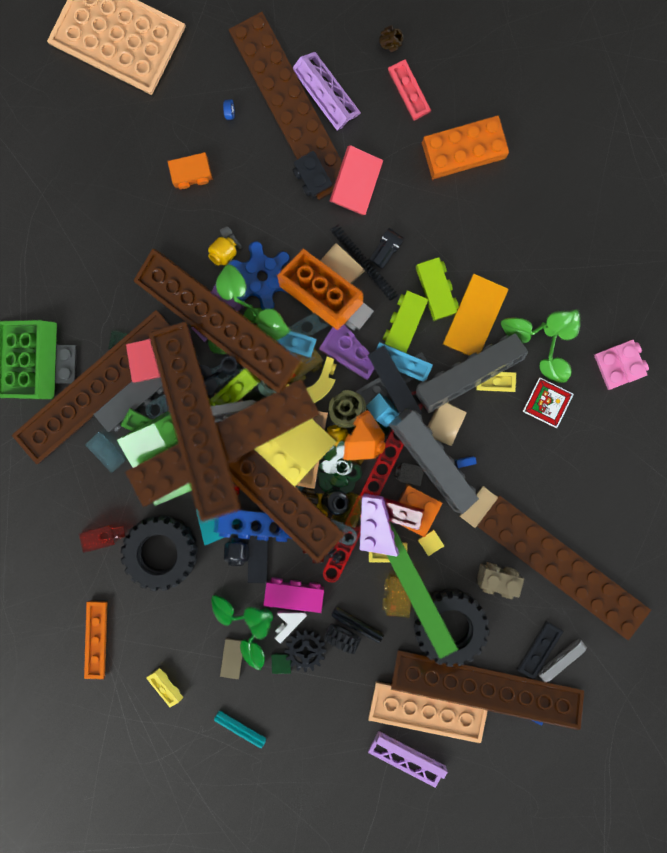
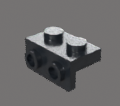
M314 151L294 161L295 168L292 170L298 180L301 178L304 185L302 188L307 197L310 195L312 199H315L316 195L333 186Z

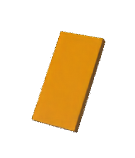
M473 274L443 345L468 356L473 353H481L509 289Z

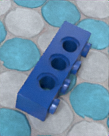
M237 511L215 518L214 532L219 533V537L231 538V534H238V538L250 539V535L257 536V540L267 541L269 537H276V541L287 542V538L292 539L278 525L276 531L272 533L270 531V524L274 521L266 513ZM234 519H238L240 523L236 530L232 528V521ZM254 520L258 522L256 531L251 529V523Z

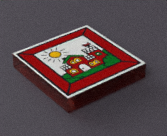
M539 377L522 412L557 428L574 394Z

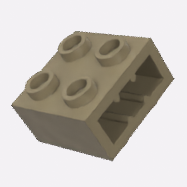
M486 562V565L480 564L476 583L480 586V589H483V592L488 594L498 592L502 594V597L508 599L520 597L524 578L519 575L516 569L505 567L503 570L497 564Z

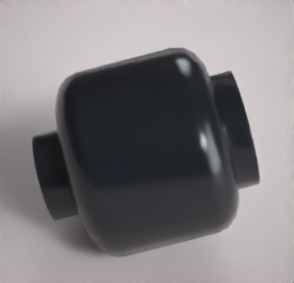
M330 489L323 494L321 505L327 513L341 515L349 507V498L343 491Z
M231 538V541L224 545V561L229 566H243L249 559V545L246 542H242V538Z

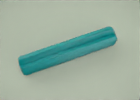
M218 711L214 717L215 722L259 748L264 746L266 742L265 737L223 712Z

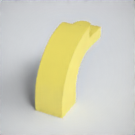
M326 358L319 380L314 385L306 388L314 403L323 399L335 383L334 379L328 378L329 374H334L337 365L333 363V358Z

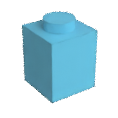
M381 393L366 405L374 419L386 428L400 414L393 403Z

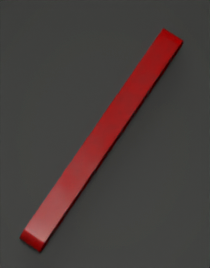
M420 402L418 406L421 410L423 405ZM392 428L386 438L385 449L390 446L394 447L395 455L387 457L385 449L378 455L342 529L345 534L351 533L354 539L352 542L347 543L342 538L334 546L333 550L343 551L346 554L344 559L339 560L340 562L335 564V561H332L333 557L330 558L329 556L324 566L323 577L328 582H335L339 579L361 534V524L355 526L351 523V520L354 516L361 517L362 507H360V501L364 494L380 495L404 446L401 440L394 438ZM385 464L387 466L386 473L378 474L377 466ZM376 481L379 484L376 491L368 489L370 482ZM329 568L336 569L337 574L334 577L326 574Z

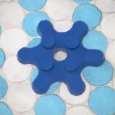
M254 241L249 245L250 259L247 262L231 260L228 263L241 273L246 283L245 295L237 298L244 302L249 296H256L260 300L262 310L274 309L273 295L275 292L283 291L288 293L279 286L278 274L289 263L290 256L287 252L281 251L275 257H267L263 252L262 244ZM260 271L265 272L267 280L260 281L257 278V273Z

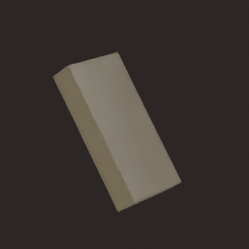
M225 639L220 677L239 679L243 657L240 650L242 640Z

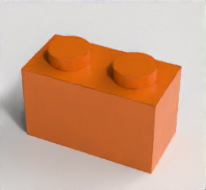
M206 153L168 161L175 188L187 189L192 184L204 185L209 183V180H213Z

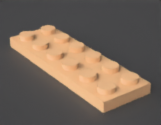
M376 681L368 717L369 721L481 743L487 710L390 690L391 684Z

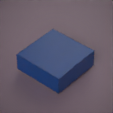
M474 456L454 461L456 468L477 464Z

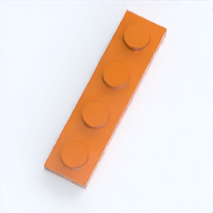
M107 601L86 602L84 679L105 678Z

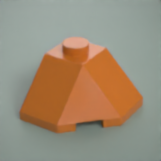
M366 410L356 417L354 421L356 428H354L351 435L348 434L345 440L343 457L345 460L374 459L385 449V434L370 411Z

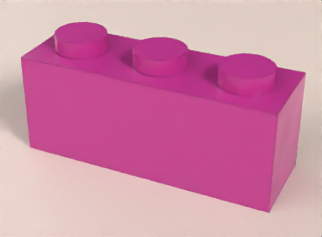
M271 578L266 583L264 606L321 613L324 587H321L320 583L310 582L309 585L302 584V581L290 580L289 583L283 582L281 578Z

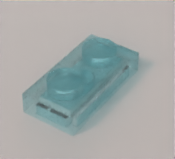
M98 432L85 444L111 473L127 460L101 432Z

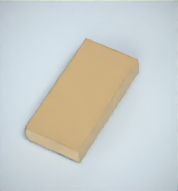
M483 486L476 493L479 500L464 514H460V517L474 528H476L498 499L497 496Z

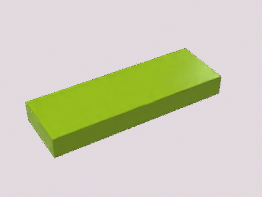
M245 368L209 400L211 406L240 401L260 383V380Z

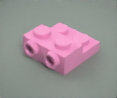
M634 339L594 354L608 390L647 376L648 364L645 360L641 359L639 354L642 352L638 342H634Z

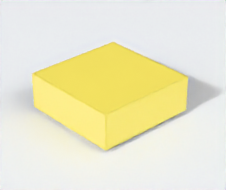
M434 529L428 532L426 537L422 536L418 539L428 556L444 547Z

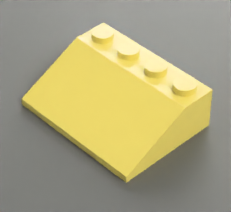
M311 419L257 447L255 450L295 487L337 441Z

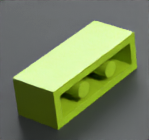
M438 257L417 264L415 268L425 298L429 299L427 304L433 321L456 314L459 306L457 299L452 297L451 291L453 288L451 281L446 279L445 272L447 270L444 261H440Z
M407 291L405 295L401 294L397 305H400L398 313L394 312L390 320L393 325L390 330L386 329L382 339L385 341V345L404 353L407 352L429 299Z

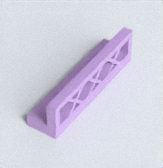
M313 52L300 57L293 66V70L335 129H342L349 120L358 117L361 112L317 53ZM310 60H313L317 66L313 65ZM333 91L337 92L340 97L336 96ZM345 107L349 108L352 113L349 114Z
M378 731L368 750L369 754L435 788L440 778L444 779L448 773L445 765ZM378 744L388 751L379 753L374 749ZM395 753L403 757L404 760L396 762L392 759L391 754ZM408 762H412L421 768L412 770L409 768ZM428 770L436 775L435 779L427 778L425 771Z

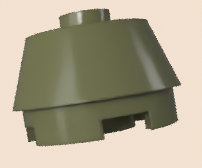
M350 390L342 391L335 398L333 397L329 403L331 420L337 426L343 428L355 427L354 421L356 417L366 411L364 398L359 393Z

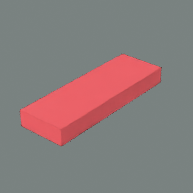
M406 59L389 67L388 71L413 121L430 113L431 109Z

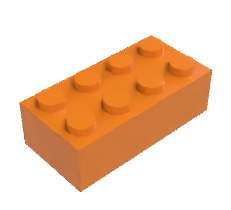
M499 115L425 136L422 141L432 179L505 159L509 154Z
M302 249L278 274L279 286L336 330H339L363 304L362 291L305 249Z

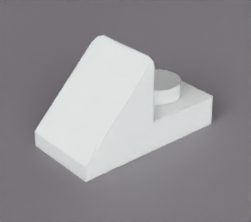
M278 610L277 614L286 624L281 623L275 630V639L281 643L307 616V611Z

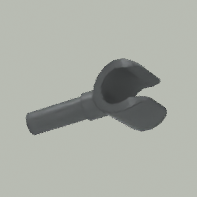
M229 227L220 229L224 238L230 237L239 250L243 247Z

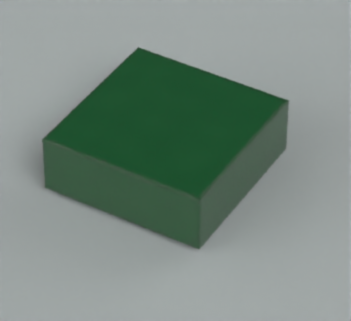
M288 653L272 654V674H291V660H286V656L289 655Z

